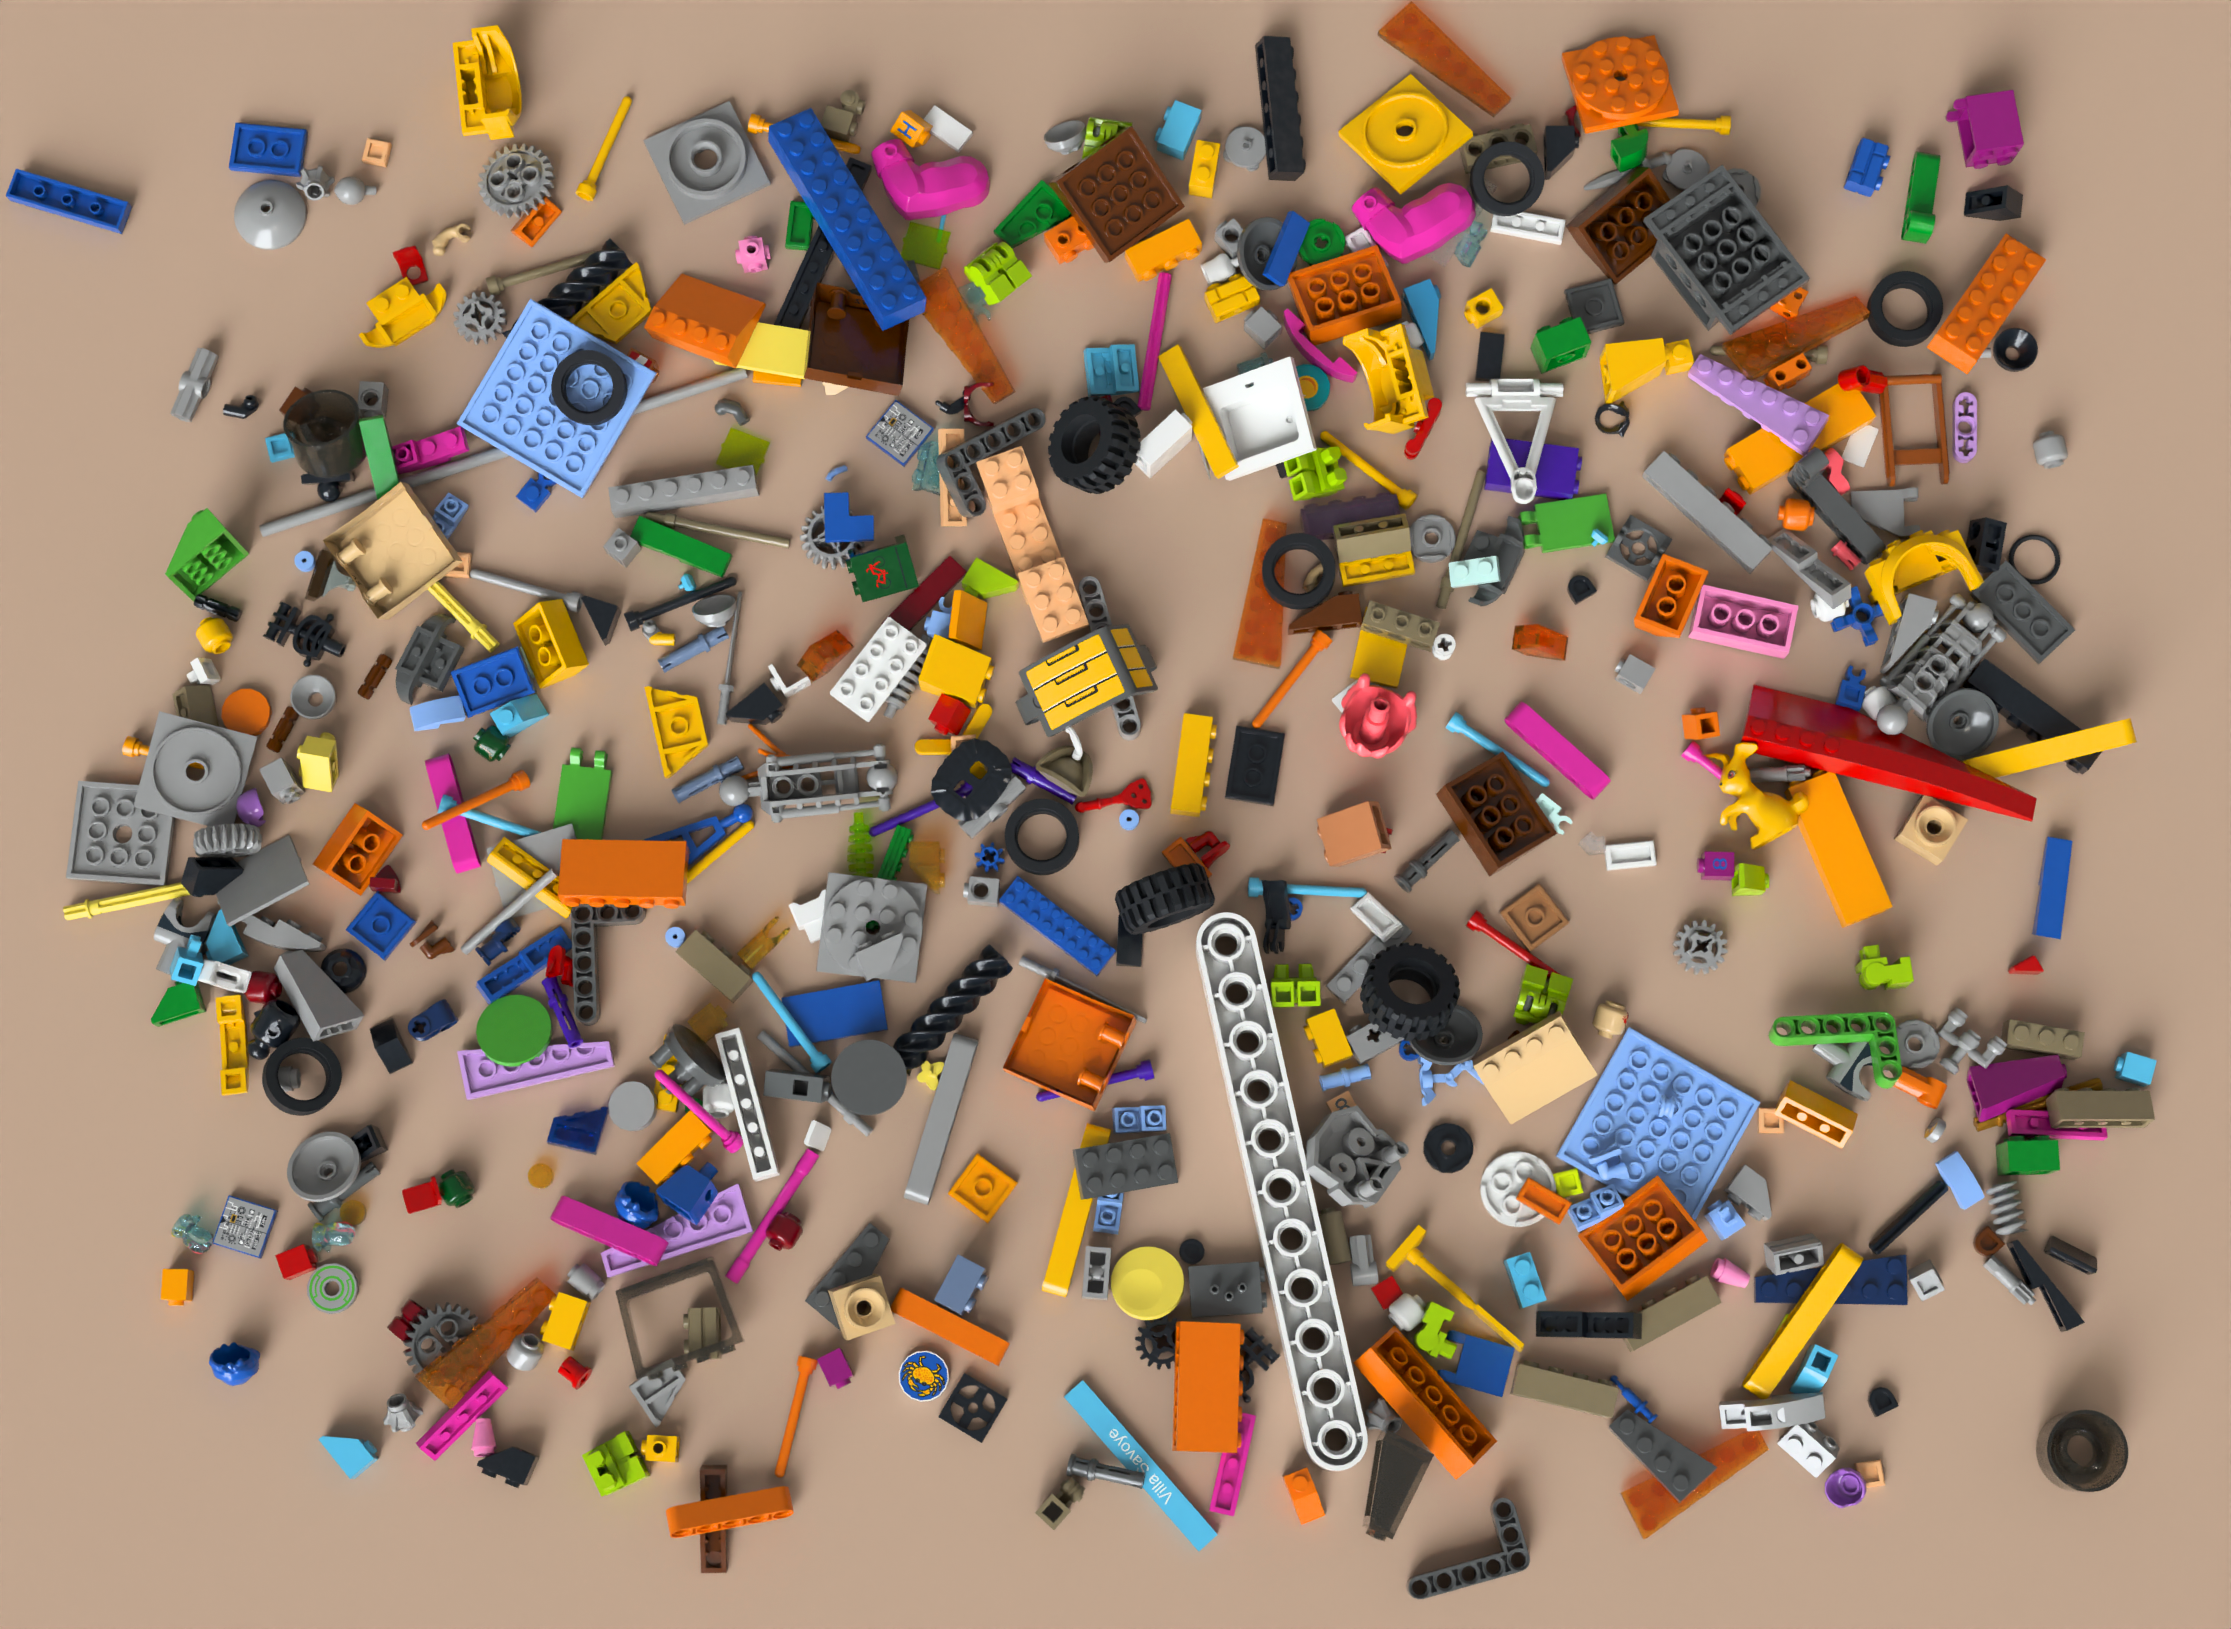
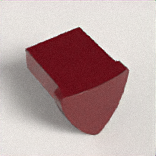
M386 865L381 869L376 877H370L369 887L373 892L401 893L400 880L390 865Z

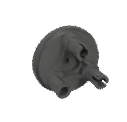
M674 1024L668 1030L664 1044L649 1056L650 1061L657 1068H661L674 1055L677 1059V1064L674 1066L675 1070L668 1076L691 1097L704 1085L714 1087L726 1080L724 1067L716 1054L698 1035L680 1024ZM660 1082V1086L664 1090L666 1087ZM668 1089L665 1091L670 1095L672 1094Z
M861 1040L849 1045L838 1055L832 1068L831 1082L836 1097L847 1109L861 1115H877L888 1111L901 1099L907 1084V1071L903 1059L890 1045L878 1040Z

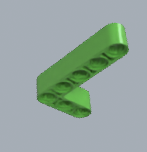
M1887 1012L1785 1016L1777 1018L1769 1031V1039L1776 1046L1869 1042L1874 1079L1879 1087L1885 1089L1892 1088L1902 1074L1896 1024L1893 1016ZM1876 1023L1884 1024L1887 1030L1879 1029ZM1851 1024L1859 1025L1862 1031H1855ZM1832 1025L1836 1028L1837 1032H1830L1826 1026ZM1801 1027L1810 1028L1812 1034H1806ZM1776 1028L1785 1029L1787 1035L1779 1034ZM1879 1047H1886L1890 1054H1884ZM1883 1071H1890L1894 1078L1886 1077Z

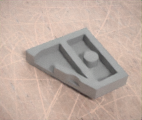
M670 1358L629 1386L655 1427L660 1425L686 1378L673 1358Z

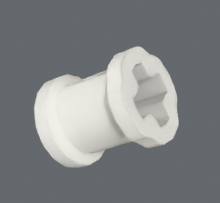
M1449 634L1438 635L1433 643L1432 653L1439 660L1449 659L1456 646L1454 638ZM1440 643H1444V646H1448L1447 651H1444L1443 648H1439Z

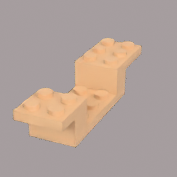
M1022 446L977 461L976 465L985 487L986 497L1026 604H1029L1042 642L1044 643L1089 627L1064 557H1061L1039 499V490Z

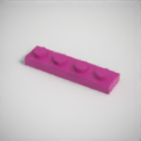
M2008 1110L2006 1112L2009 1137L2025 1136L2034 1138V1136H2050L2053 1139L2100 1141L2108 1138L2107 1128H2051L2048 1111Z
M489 1370L416 1442L417 1446L436 1461L508 1389L506 1384Z
M1242 1413V1420L1238 1422V1432H1241L1242 1442L1241 1447L1237 1448V1453L1221 1454L1209 1511L1234 1516L1255 1424V1415Z

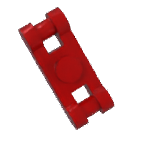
M1432 398L1428 401L1426 409L1429 417L1425 418L1424 421H1418L1413 431L1416 433L1415 438L1410 439L1406 443L1404 455L1407 459H1415L1421 451L1440 415L1442 408L1440 399Z

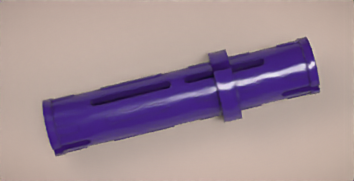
M1016 757L1012 759V763H1010L1012 773L1025 779L1027 784L1031 785L1033 783L1073 805L1078 795L1069 793L1047 780L1036 770V766L1032 767Z
M556 976L545 978L542 981V985L549 998L548 1005L555 1012L569 1048L580 1046L584 1041L568 1007L567 995L563 994ZM554 994L557 995V998H558V1000H559V1003H560V1005H561V1008L559 1007L558 1002H557L556 997H555ZM564 1016L566 1017L571 1030H569L567 1023L564 1019Z

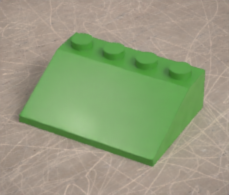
M208 508L195 513L191 518L192 521L187 524L165 573L192 601L195 600L197 594L204 593L249 555L245 548Z

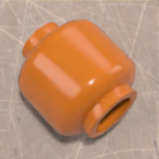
M1789 498L1785 501L1784 506H1779L1777 520H1782L1784 529L1805 531L1808 526L1813 524L1814 507H1811L1808 500Z

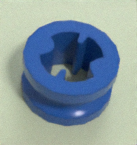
M1289 897V903L1292 906H1298V909L1295 911L1297 914L1292 915L1290 912L1291 921H1294L1301 916L1303 906L1299 899Z
M1403 1040L1399 1046L1400 1056L1406 1061L1416 1060L1419 1057L1417 1053L1415 1055L1411 1053L1409 1056L1404 1053L1406 1049H1403L1404 1045L1410 1046V1043Z

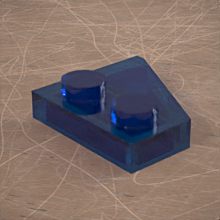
M601 1107L600 1110L582 1111L572 1116L564 1115L553 1118L547 1143L596 1155L609 1108Z

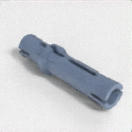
M724 627L715 628L704 635L701 633L697 635V639L657 659L664 673L704 651H711V647L729 639Z
M736 755L720 765L715 764L707 772L673 788L672 792L677 802L681 803L714 784L722 783L725 778L744 770L738 756Z

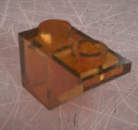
M836 630L810 645L797 666L814 682L828 674L854 646L843 634Z

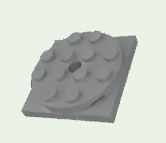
M828 872L816 971L864 977L854 955L855 952L859 951L857 946L870 940L872 944L882 941L881 935L894 930L895 934L902 933L903 935L891 971L875 978L916 983L927 884ZM871 920L878 922L880 927L879 932L875 935H870L866 931V924Z

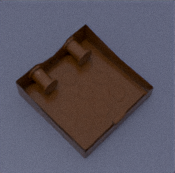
M1132 126L1121 129L1088 156L1048 183L1080 225L1104 263L1114 260L1185 207Z
M817 283L811 302L803 378L899 396L903 386L910 319L882 331L861 296L852 294L842 287Z

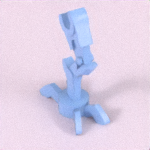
M1421 1056L1417 1058L1418 1064L1421 1065L1419 1080L1421 1092L1424 1095L1421 1099L1423 1106L1429 1104L1436 1096L1432 1090L1433 1083H1446L1451 1087H1456L1457 1083L1454 1079L1463 1070H1466L1484 1085L1473 1067V1060L1457 1064L1447 1074H1432V1071L1429 1070L1432 1062L1423 1059Z

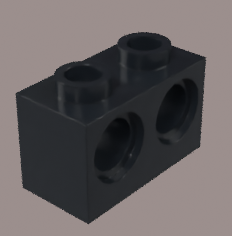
M1987 517L1970 520L1966 547L1980 573L1999 571L2007 523Z

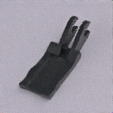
M1262 880L1266 909V933L1263 949L1266 954H1269L1270 947L1271 952L1278 954V944L1280 952L1284 950L1285 929L1291 928L1287 882L1284 880Z

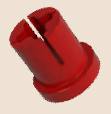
M571 1356L566 1358L558 1369V1373L572 1383V1387L576 1390L585 1384L592 1373L590 1367H584Z

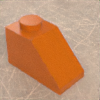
M1307 1467L1283 1476L1301 1525L1325 1516Z

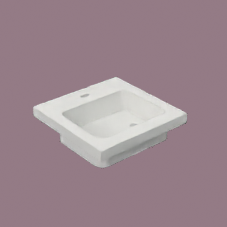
M1287 357L1203 388L1205 397L1239 465L1238 468L1225 475L1226 480L1231 481L1317 450L1294 358Z

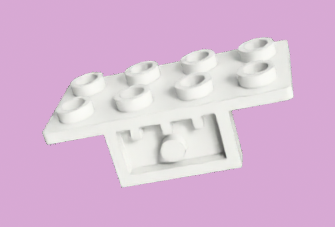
M888 617L830 691V695L866 722H870L927 648V644L895 620Z

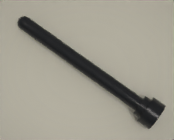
M729 577L640 613L639 611L633 612L631 610L624 613V616L632 632L639 629V626L643 625V622L735 586L737 580L735 577Z

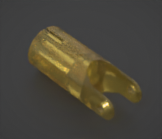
M778 916L773 918L736 953L751 969L790 932L791 929L788 927L777 937L768 938L770 929L779 920Z

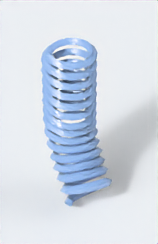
M842 465L841 468H834L825 479L832 481L833 477L838 475L839 472L843 473L848 471L845 465Z

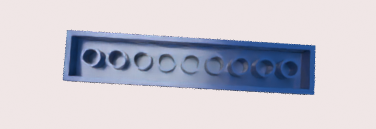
M812 108L770 125L768 142L881 330L884 331L924 313L927 299Z

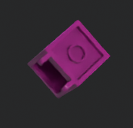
M2007 90L1956 99L1953 103V108L1957 111L1948 112L1945 118L1948 122L1957 121L1966 168L1974 167V169H1981L1987 167L1988 164L1997 163L1999 166L2010 164L2024 145L2014 91Z

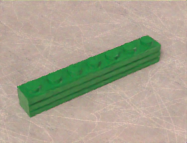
M897 825L877 878L897 881L895 876L897 871L900 872L902 869V858H906L909 850L907 849L908 843L911 844L914 838L911 829ZM874 920L866 924V929L872 932L879 927L878 922Z

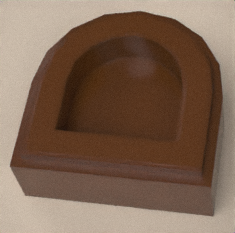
M1988 1225L1975 1236L1973 1241L1974 1249L1982 1256H1991L2005 1245Z

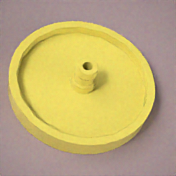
M1139 1247L1129 1251L1116 1263L1111 1276V1289L1117 1305L1129 1316L1140 1320H1154L1166 1316L1176 1308L1184 1292V1276L1180 1264L1170 1253L1156 1247Z

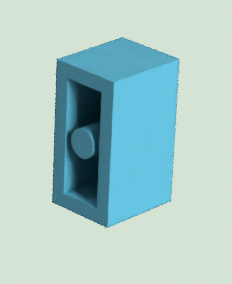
M1177 100L1174 101L1172 107L1168 106L1163 118L1166 121L1164 127L1158 128L1154 141H1157V151L1184 160L1200 123L1202 110Z
M1530 1252L1503 1261L1519 1309L1547 1300Z

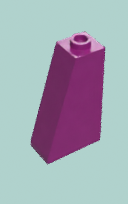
M2059 1055L1992 1063L1986 1069L1981 1065L1970 1066L1966 1081L1979 1122L1996 1117L2008 1110L2015 1109L2053 1093L2056 1089L2062 1088L2063 1081L2067 1078V1070L2065 1064H2061Z

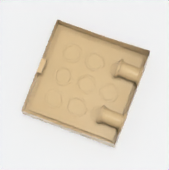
M403 482L397 484L365 511L323 540L337 562L352 577L363 599L377 619L389 620L463 562L408 483Z

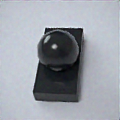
M349 470L302 474L301 481L304 485L318 484V496L326 502H332L339 498L341 494L339 482L355 481V476Z

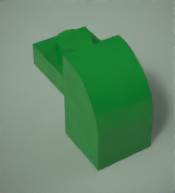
M1637 124L1618 127L1620 137L1611 140L1610 156L1620 173L1639 166L1645 160L1648 149L1647 128L1639 130Z

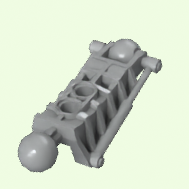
M1958 593L1954 594L1950 598L1952 605L1928 633L1923 634L1888 676L1881 678L1880 685L1887 687L1888 691L1900 698L1896 704H1888L1882 707L1877 714V726L1883 733L1896 735L1904 731L1908 723L1907 713L1911 708L1914 710L1913 714L1927 723L1928 715L1934 704L1945 694L1959 689L1971 675L1972 669L1996 642H2003L2007 638V633L1995 626L1997 621L1994 619L1993 611L1988 605L1974 603L1973 601L1966 603L1962 596ZM1956 608L1962 610L1955 619L1947 620ZM1962 618H1963V625L1967 628V630H1966L1963 626H1961V625L1959 624V621H1960ZM1940 628L1942 633H1936V632H1937V630ZM1969 631H1971V632H1973V633H1981V634L1979 635L1978 638H1976V637H1975L1974 635H1972ZM1990 633L1992 638L1982 648V640ZM1940 644L1948 649L1945 654L1936 649ZM1952 653L1959 658L1955 664L1948 658ZM1971 656H1975V658L1970 662ZM1932 665L1936 666L1939 669V672L1935 671L1932 668ZM1917 682L1922 683L1925 689L1920 688Z
M883 743L875 744L871 750L841 753L823 752L783 757L771 754L767 755L766 763L758 768L759 781L747 782L741 776L732 775L722 781L719 787V794L724 803L735 807L745 803L749 797L760 796L761 809L771 815L774 823H779L786 818L839 813V811L879 807V810L883 812L891 809L888 795L893 794L892 789L897 783L898 775L896 769L890 765V759L885 760L886 749ZM873 755L876 757L874 761L856 762V757ZM850 758V763L838 764L837 759ZM831 762V765L820 766L819 763ZM803 764H812L811 767H801ZM793 766V768L783 769L782 767ZM870 767L866 779L872 790L859 791L857 768ZM834 771L835 779L821 780L820 772ZM809 777L814 780L815 788L812 791H807L802 787L804 778ZM780 780H786L790 783L788 793H782L778 790L777 784ZM835 784L836 794H822V785ZM860 797H880L878 801L860 803ZM854 798V803L841 805L842 799ZM835 800L834 804L823 805V801ZM816 802L815 806L804 807V803ZM797 804L796 808L785 809L786 805Z

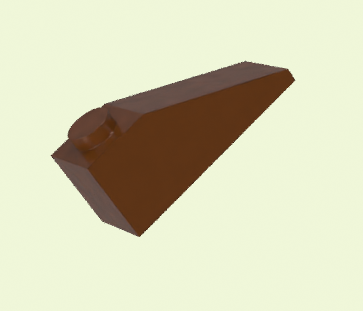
M1352 591L1339 592L1338 596H1333L1289 624L1288 635L1313 633L1317 630L1331 631L1361 627L1362 616L1359 593L1353 594Z

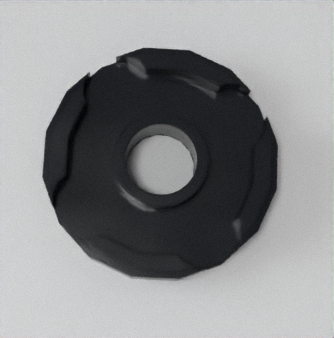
M1444 1123L1435 1126L1427 1134L1423 1142V1154L1426 1162L1434 1170L1452 1174L1462 1170L1469 1163L1473 1154V1142L1464 1128L1455 1124ZM1446 1141L1452 1142L1455 1146L1454 1154L1445 1155L1441 1150L1442 1143Z

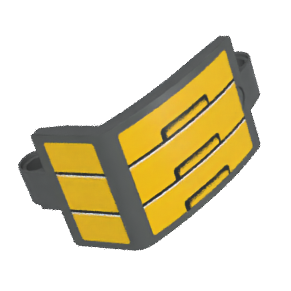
M1129 624L1105 626L1063 646L1020 670L1019 675L1028 694L1015 703L1025 725H1031L1040 721L1046 735L1052 737L1130 696L1143 695L1158 690L1151 674L1152 671L1157 669V666L1149 648L1146 645H1138Z

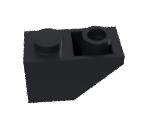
M511 1447L479 1460L477 1466L483 1468L481 1473L496 1478L498 1474L506 1478V1484L519 1488L520 1484L528 1485L540 1457L518 1447Z

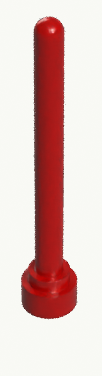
M1478 910L1474 912L1465 925L1473 932L1474 930L1482 931L1529 965L1547 970L1548 978H1550L1552 972L1560 974L1486 923L1485 915Z

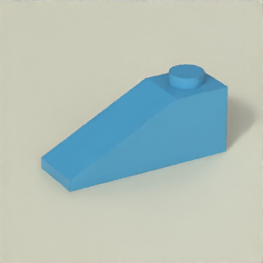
M1431 279L1404 288L1402 298L1412 322L1417 325L1423 336L1424 343L1422 346L1427 358L1432 360L1436 348L1439 299L1441 294L1437 285L1433 286Z

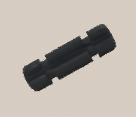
M197 594L193 603L197 608L205 609L224 618L227 616L229 620L235 622L240 619L242 613L237 607H230L226 603L207 598V596Z

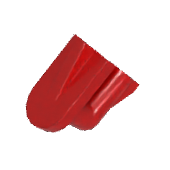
M1211 831L1186 839V842L1195 853L1207 844L1212 848L1201 857L1202 863L1208 869L1217 858L1230 848V844L1227 841L1220 843L1219 839Z
M556 945L549 952L545 976L551 978L562 975L561 983L573 987V960L566 955L565 948Z

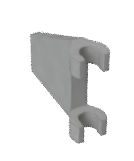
M1918 488L1851 491V507L1865 522L1905 539H1910L1909 536L1920 531V525L1905 527L1904 501H1917Z

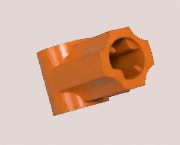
M1902 1066V1074L1899 1080L1893 1086L1916 1097L1918 1102L1932 1109L1938 1108L1947 1089L1945 1083L1932 1077L1926 1078Z

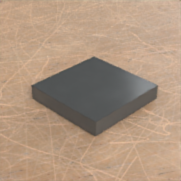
M1611 278L1564 291L1571 317L1573 319L1581 317L1588 334L1624 325L1625 322Z

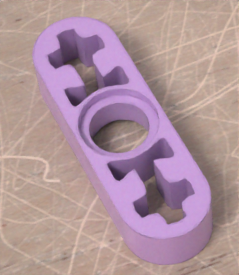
M1963 392L1953 402L1952 454L1956 461L1968 463L1977 453V400L1973 394ZM1963 399L1966 400L1967 404H1970L1966 409L1965 416H1961L1964 413V407L1959 405ZM1967 422L1971 426V432L1967 434L1960 432L1958 428L1959 423ZM1968 439L1966 450L1970 452L1964 456L1963 452L1959 450L1963 447L1964 440Z

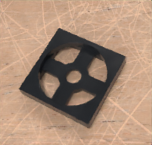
M964 1373L938 1417L982 1443L1008 1399ZM967 1386L979 1387L975 1396L970 1399L959 1394L960 1390ZM988 1393L993 1397L995 1403V1412L993 1414L984 1409L982 1404ZM953 1402L961 1406L964 1411L959 1423L952 1417L951 1405ZM971 1403L977 1404V1412H969L968 1406ZM979 1417L987 1422V1425L982 1429H967L973 1418Z

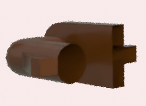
M431 920L419 937L410 943V946L412 948L436 931L438 926ZM446 937L433 946L427 940L420 947L428 959H434L440 954L451 953L455 950Z

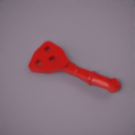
M1141 778L1130 783L1121 794L1111 798L1080 801L1075 805V810L1079 813H1084L1085 811L1095 809L1101 810L1103 807L1113 804H1125L1135 809H1149L1152 805L1151 791L1146 780Z

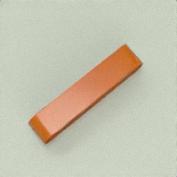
M901 1287L890 1306L891 1311L997 1366L1000 1365L1010 1345L1009 1342Z
M787 1486L682 1504L666 1510L669 1532L672 1538L687 1537L782 1519L794 1513L789 1487Z

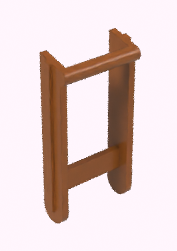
M1942 375L1885 376L1887 377L1888 385L1883 393L1879 394L1885 475L1888 487L1895 486V466L1939 464L1940 482L1942 485L1948 484L1950 472ZM1932 384L1937 449L1893 450L1889 385Z

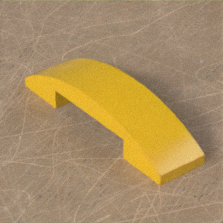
M242 996L217 997L216 1014L217 1022L220 1024L222 1070H220L221 1092L223 1096L247 1093L249 1086V1053L247 1052L248 1038Z

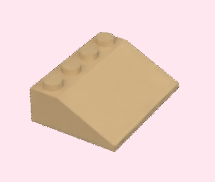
M1560 1010L1473 1060L1474 1069L1510 1124L1515 1123L1598 1075Z

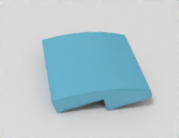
M1135 344L1111 345L1109 348H1086L1083 351L1088 397L1123 395L1140 391Z

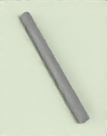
M551 868L467 941L461 947L462 952L468 955L491 935L501 923L514 915L558 876L557 872Z

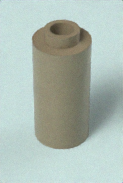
M1335 1207L1320 1210L1321 1215L1318 1216L1329 1265L1352 1261L1341 1211H1336Z

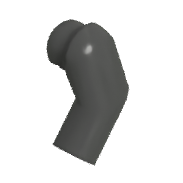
M723 398L718 400L714 407L718 415L733 414L740 426L745 425L750 420L740 403Z

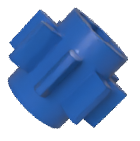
M994 842L991 843L990 847H985L981 844V853L977 852L974 854L976 858L981 859L976 864L977 868L984 866L985 874H988L989 869L999 872L998 864L1005 863L1003 858H999V855L1003 853V849L996 850ZM988 853L991 856L995 855L994 862L990 863L989 860L985 861V855Z

